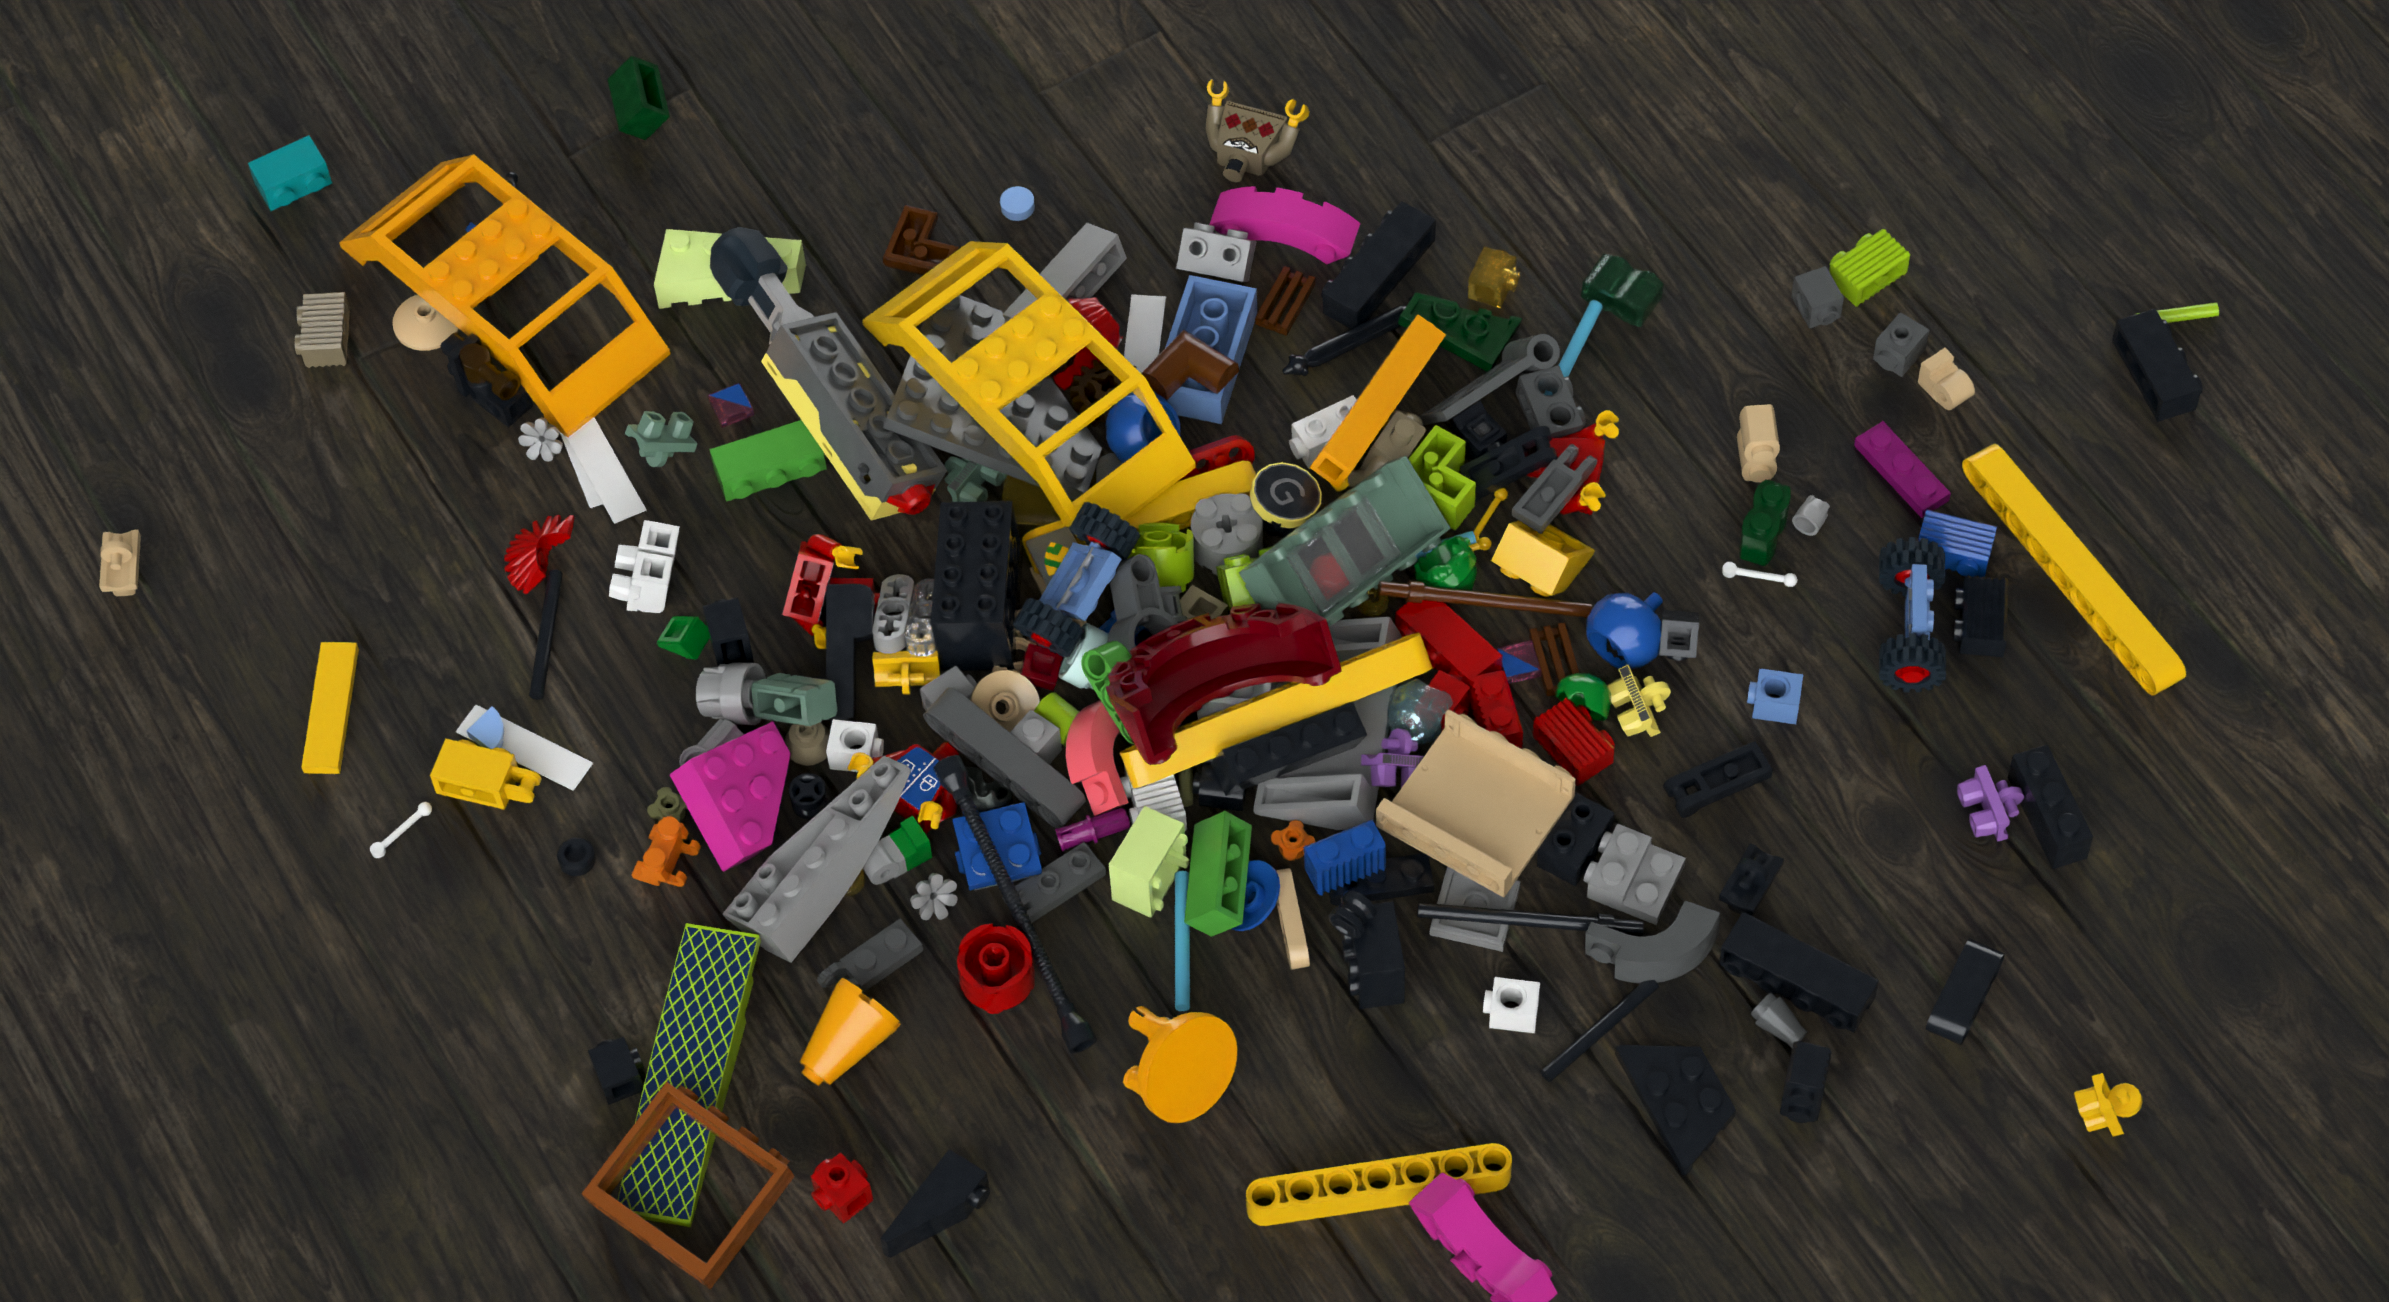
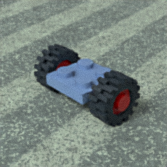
M1084 502L1069 529L1074 535H1077L1076 537L1079 540L1085 541L1086 545L1072 543L1039 600L1027 598L1013 622L1016 630L1029 637L1031 641L1040 644L1039 646L1049 649L1050 652L1057 653L1062 657H1070L1084 633L1083 628L1078 623L1073 622L1071 618L1086 621L1088 616L1096 609L1098 599L1106 585L1114 578L1120 561L1128 558L1140 538V533L1137 532V529L1130 526V523L1126 520L1120 519V516L1115 513H1110L1108 509L1104 507L1102 509L1094 503Z
M1909 537V541L1899 538L1896 539V544L1890 541L1886 544L1887 548L1882 547L1880 550L1879 582L1883 584L1884 589H1891V593L1897 595L1901 591L1902 596H1906L1905 637L1903 634L1897 635V640L1891 637L1887 639V643L1880 645L1879 678L1880 681L1883 680L1885 686L1891 685L1893 690L1897 691L1901 687L1903 692L1909 693L1910 689H1915L1917 693L1922 692L1924 687L1929 691L1934 689V685L1940 686L1942 680L1945 681L1946 678L1945 645L1938 643V639L1935 637L1930 639V632H1933L1934 611L1930 610V601L1933 600L1934 589H1940L1941 584L1945 582V553L1941 546L1938 547V543L1932 541L1928 544V539L1921 538L1920 542L1915 541V537Z

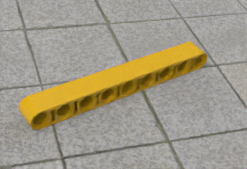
M1992 444L1963 460L1962 468L1964 474L1972 486L2148 694L2156 695L2186 677L2185 666L2176 652L1999 445Z
M1415 633L1399 638L1340 662L1342 672L1332 676L1330 681L1323 685L1310 686L1309 684L1290 682L1178 727L1175 733L1177 750L1164 763L1157 765L1147 764L1140 756L1135 745L1120 752L1132 787L1138 788L1213 759L1225 748L1354 702L1431 670L1433 667L1421 634Z

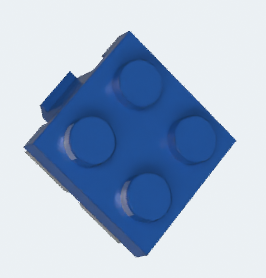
M1025 802L979 813L992 838L991 841H993V845H995V849H997V853H999V857H1001V861H1003V865L1011 878V882L1027 879L1030 876L1042 873L1039 860L1041 851L1036 833L1033 834ZM966 817L952 819L959 846V851L955 852L959 872L966 874L969 890L974 889L975 891L997 886V882L989 869L990 866L987 865L988 862H986V858H984V854H982V850L978 846V842L966 821Z

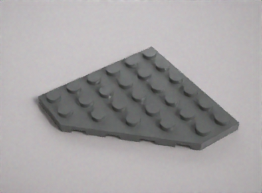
M959 295L923 321L920 332L952 363L1006 322L1001 310ZM910 355L883 428L1039 486L1024 468ZM1049 375L1000 410L1035 447H1038L1078 416ZM1084 427L1045 457L1066 494L1073 500H1076L1089 489L1102 447L1087 427Z

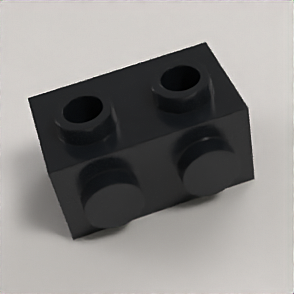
M1575 792V797L1538 848L1537 867L1576 887L1590 862L1598 854V848L1606 831L1612 833L1614 812Z

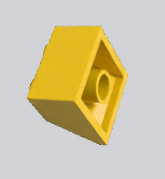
M1516 521L1508 524L1491 561L1501 567L1500 571L1504 575L1513 579L1521 578L1531 584L1530 589L1535 593L1549 597L1562 593L1568 588L1591 559L1595 550L1551 524L1540 534L1521 521Z

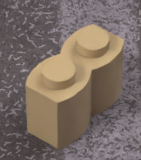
M1771 404L1745 406L1740 412L1741 429L1737 434L1742 477L1745 481L1762 482L1765 479L1771 480L1777 472L1776 457L1780 451L1775 410Z

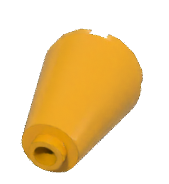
M841 978L836 984L800 1060V1063L805 1067L801 1073L817 1086H820L822 1082L828 1085L832 1084L892 1035L900 1026L899 1020L875 999H870L861 993L863 990L844 978Z

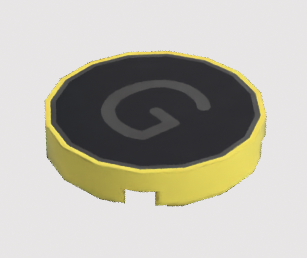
M1283 462L1269 464L1259 470L1252 482L1250 490L1252 506L1263 520L1271 524L1274 521L1281 524L1280 527L1283 528L1299 527L1316 515L1321 505L1322 491L1317 480L1307 470L1297 465Z

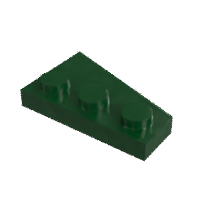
M1416 292L1400 315L1398 324L1408 328L1417 314H1419L1446 334L1439 344L1440 347L1485 371H1489L1493 368L1505 346L1519 328L1522 318L1511 315L1509 319L1491 315V310L1479 308L1478 312L1460 308L1457 302Z

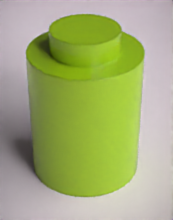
M1052 692L1039 702L1034 712L1060 728L1061 744L1066 747L1070 725L1080 711L1056 692Z

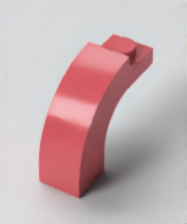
M1101 700L1088 705L1076 715L1070 725L1066 740V763L1071 784L1082 782L1094 816L1105 814L1129 803L1113 756L1114 741L1121 732Z

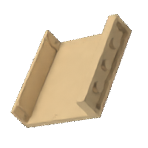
M1448 709L1445 712L1444 730L1392 802L1384 798L1376 808V827L1504 898L1575 797L1576 779L1566 769L1560 766L1553 767L1542 761L1533 751L1526 748L1520 749L1509 743L1502 734L1496 731L1489 732L1478 726L1469 716L1465 714L1458 715Z

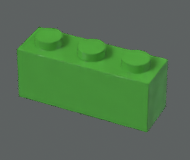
M802 420L709 449L713 468L726 502L733 499L746 498L752 493L767 488H777L786 482L801 477H811L827 469L823 450Z
M1227 811L1194 824L1184 923L1211 937L1243 924L1252 825Z

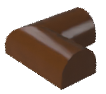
M905 205L883 256V263L886 267L925 275L959 250V247L930 240L938 221L937 212Z
M1183 329L1141 374L1146 378L1154 392L1168 400L1189 377L1215 394H1218L1239 372V365Z

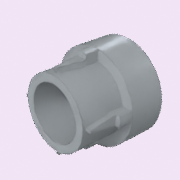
M734 662L720 664L718 667H704L696 686V702L699 712L705 717L727 719L735 725L758 724L761 719L756 718L754 715L751 687L753 682L766 679L762 667L757 663Z

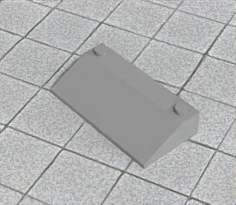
M1390 617L1339 620L1328 626L1339 662L1402 638ZM1277 682V687L1290 682ZM1397 684L1353 702L1367 733V736L1355 748L1259 783L1254 803V813L1260 816L1287 821L1298 820L1303 824L1334 830H1347L1373 820L1379 787L1371 785V766H1361V754L1377 755L1378 753H1385L1381 743L1384 738H1388Z

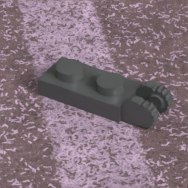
M1573 444L1569 445L1557 460L1553 459L1512 508V516L1542 534L1594 471L1597 459L1589 455L1573 471L1569 467L1577 458L1579 448Z
M900 918L841 958L840 962H835L828 966L827 969L819 974L817 981L822 987L826 988L848 975L851 979L847 980L863 990V993L923 952L922 943Z

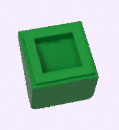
M672 616L656 644L660 648L685 658L696 660L710 637L707 626L699 617Z

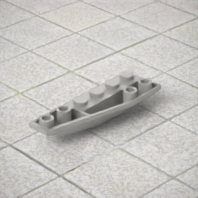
M881 757L769 856L722 915L742 932L759 935L761 940L760 946L766 951L792 963L837 907L861 872L899 801L911 769L907 765L891 758Z

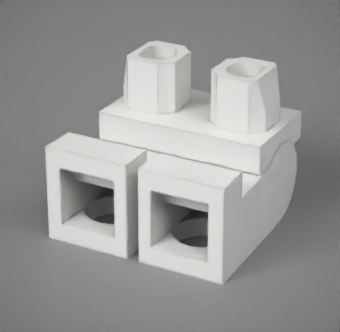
M644 520L639 546H618L615 568L633 571V575L629 577L613 574L609 597L628 601L627 611L663 612L676 554L680 526Z

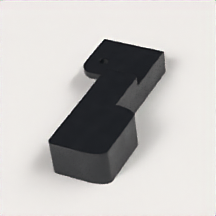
M829 584L826 587V676L811 678L831 680L835 683L837 713L836 716L827 719L831 723L833 719L844 721L856 720V642L867 641L873 638L872 630L875 619V595L870 587L862 584Z

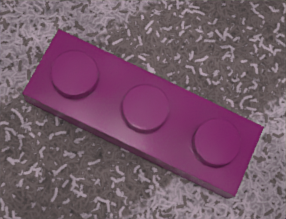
M1884 421L1855 438V448L1921 518L1925 516L1926 510L1934 511L1950 500V491Z

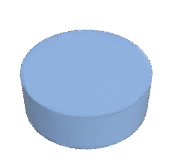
M1020 186L1005 190L1000 197L1002 214L1013 221H1021L1030 217L1035 209L1032 192Z

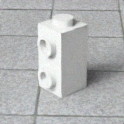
M1354 395L1292 424V439L1289 440L1290 448L1297 459L1302 458L1308 468L1355 403L1356 398Z

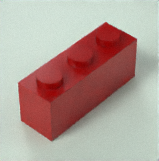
M1423 600L1422 603L1408 602L1395 612V626L1402 637L1415 633L1421 634L1433 667L1432 669L1441 670L1470 686V680L1473 676L1502 670L1503 655L1444 602Z

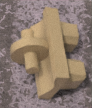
M131 530L123 534L103 532L100 589L102 592L113 591L115 596H129L136 593V589H138L141 540L139 530Z

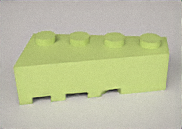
M666 229L654 281L659 309L670 308L671 303L688 301V305L702 304L704 299L723 297V301L732 300L730 297H727L710 269L711 247L722 234ZM765 237L788 267L785 279L782 282L783 286L789 294L800 293L806 267L802 240Z

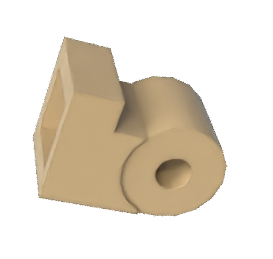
M1944 348L1921 363L1918 384L1943 408L1952 410L1972 397L1975 389L1969 376L1963 370L1958 369L1953 363L1954 356Z

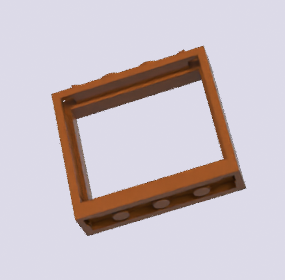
M666 1082L582 1192V1196L589 1204L704 1286L711 1289L795 1176L787 1166L790 1161L782 1156L779 1151L771 1148L769 1152L765 1151L757 1145L760 1141L759 1138L749 1130L741 1126L737 1131L726 1124L729 1118L719 1109L711 1105L706 1110L696 1103L699 1097L690 1089H686L682 1085L676 1089ZM675 1108L772 1174L771 1178L707 1263L610 1195Z

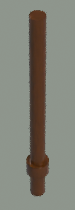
M1408 580L1407 584L1379 581L1378 595L1405 598L1406 602L1422 603L1423 600L1585 618L1588 617L1592 610L1590 603L1424 586V582Z

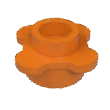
M1293 820L1289 823L1288 827L1281 831L1276 830L1271 835V842L1274 845H1278L1281 855L1286 860L1292 861L1303 857V847L1315 842V838L1305 832L1301 821ZM1295 838L1297 841L1290 842V839Z

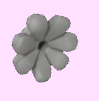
M541 417L535 420V424L528 421L521 425L520 429L524 434L519 436L518 440L520 445L530 446L526 452L529 459L535 460L541 454L543 460L549 462L553 460L555 454L560 453L563 443L556 439L560 432L555 426L548 424L547 419Z
M932 873L929 876V880L917 883L916 890L919 894L911 897V905L914 909L920 908L919 915L923 920H929L933 912L939 920H942L948 916V910L945 906H954L957 903L958 897L952 893L956 890L957 884L951 879L943 881L942 875Z

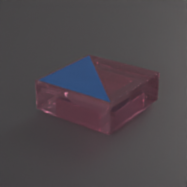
M740 382L708 395L709 403L722 428L754 415L753 407Z
M1532 640L1496 648L1503 655L1502 671H1505L1508 684L1541 677V668Z

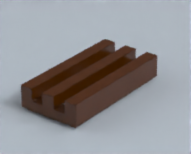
M1284 266L1255 317V324L1287 336L1316 285V277L1309 275L1308 278H1305L1302 272L1296 271L1294 274L1291 273L1290 268ZM1287 282H1290L1283 296L1281 297L1279 303L1277 304L1274 312L1272 313L1270 319L1267 320L1268 315L1270 314L1272 308L1278 300L1285 285L1287 284ZM1298 285L1302 286L1283 323L1278 324L1277 322L1289 304Z
M1565 622L1557 624V628L1552 629L1551 625L1543 626L1542 631H1537V628L1529 629V638L1538 669H1540L1539 672L1546 696L1555 695L1557 685L1553 686L1540 641L1546 640L1558 682L1566 676L1554 638L1559 637L1569 674L1579 673Z

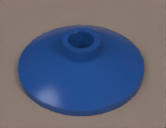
M1260 860L1248 862L1243 924L1232 928V930L1247 931L1255 928L1269 916L1275 907L1280 892V880L1277 871L1270 864Z

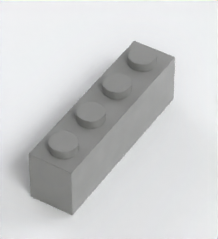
M1086 223L1056 257L1051 260L1040 275L1067 302L1068 298H1091L1127 257L1118 234ZM1027 288L1003 313L1005 322L1037 300Z

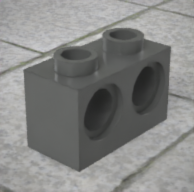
M1559 365L1519 376L1515 393L1530 430L1539 426H1547L1550 429L1552 438H1559L1580 431L1585 427L1584 412L1580 406L1576 407L1572 398V383L1568 376H1563ZM1540 391H1550L1553 395H1544ZM1560 420L1564 422L1565 425H1557L1552 421Z

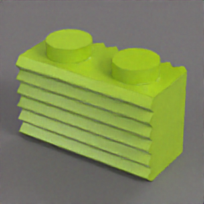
M1881 229L1874 235L1868 233L1861 237L1856 247L1847 253L1845 251L1837 253L1830 261L1829 273L1840 292L1855 307H1858L1860 303H1864L1865 300L1879 293L1881 289L1889 286L1896 279H1900L1902 275L1907 273L1910 253L1899 242H1896L1890 233H1887L1885 229Z

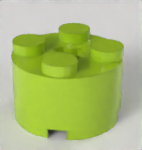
M1145 523L1139 525L1140 538L1128 558L1139 554L1148 556L1155 564L1160 587L1181 586L1182 592L1186 591V584L1194 578L1193 532L1188 528L1187 534L1179 532V525L1173 523Z

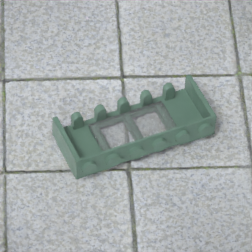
M1403 456L1387 462L1355 487L1338 497L1242 569L1239 574L1246 584L1244 586L1256 604L1260 603L1261 610L1276 609L1279 603L1292 604L1306 608L1326 618L1328 626L1344 617L1342 610L1350 606V608H1353L1369 598L1367 591L1373 587L1378 589L1379 581H1392L1393 576L1391 573L1396 569L1402 571L1410 567L1418 560L1415 556L1420 551L1428 552L1442 542L1440 536L1451 528L1407 456Z

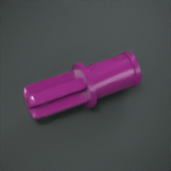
M1120 808L1092 818L1086 815V820L1055 828L1061 850L1066 851V849L1078 846L1083 842L1094 841L1096 844L1099 838L1126 830L1130 827V821L1125 809Z

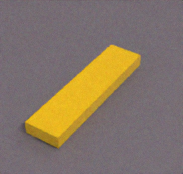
M321 642L301 766L304 773L340 774L359 652L357 643Z

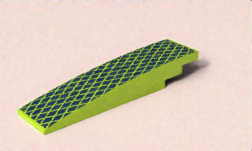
M686 923L661 1014L635 1122L666 1082L676 1089L680 1085L690 1089L699 1097L696 1103L706 1110L712 1105L722 1112L746 1025L745 1012L754 982L752 973L761 943L759 935ZM675 1108L623 1176L618 1201L644 1220L691 1227L716 1135Z

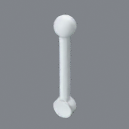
M1733 562L1725 563L1722 568L1723 575L1728 578L1742 575L1784 582L1788 587H1793L1797 583V577L1793 573L1779 575L1737 568Z
M420 803L418 810L382 842L373 843L370 846L372 856L375 858L383 857L386 853V847L419 818L430 815L432 812L430 803Z

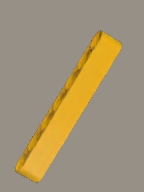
M1240 461L1178 481L1129 518L1127 522L1130 523V526L1135 527L1137 532H1139V525L1145 523H1173L1179 525V530L1190 527L1195 506L1200 500L1219 494L1244 493L1250 497L1252 482L1256 476L1251 462ZM1062 520L1035 528L1026 533L1022 538L1024 548L1037 574L1040 573L1026 547V541L1063 528Z
M1490 1143L1259 1178L1251 1182L1246 1190L1247 1215L1253 1223L1259 1226H1270L1409 1205V1201L1439 1174L1444 1173L1450 1176L1447 1172L1453 1169H1458L1465 1173L1463 1176L1452 1178L1465 1180L1471 1186L1475 1195L1496 1192L1504 1189L1511 1180L1512 1156L1505 1146ZM1493 1163L1501 1165L1503 1168L1499 1171H1490L1486 1166ZM1414 1175H1421L1426 1180L1421 1183H1414L1409 1178ZM1375 1181H1383L1388 1185L1385 1188L1376 1189L1370 1184ZM1341 1186L1348 1188L1350 1191L1345 1194H1336L1332 1190ZM1300 1192L1311 1195L1306 1200H1298L1293 1196ZM1261 1198H1268L1273 1201L1267 1206H1259L1255 1203V1201Z

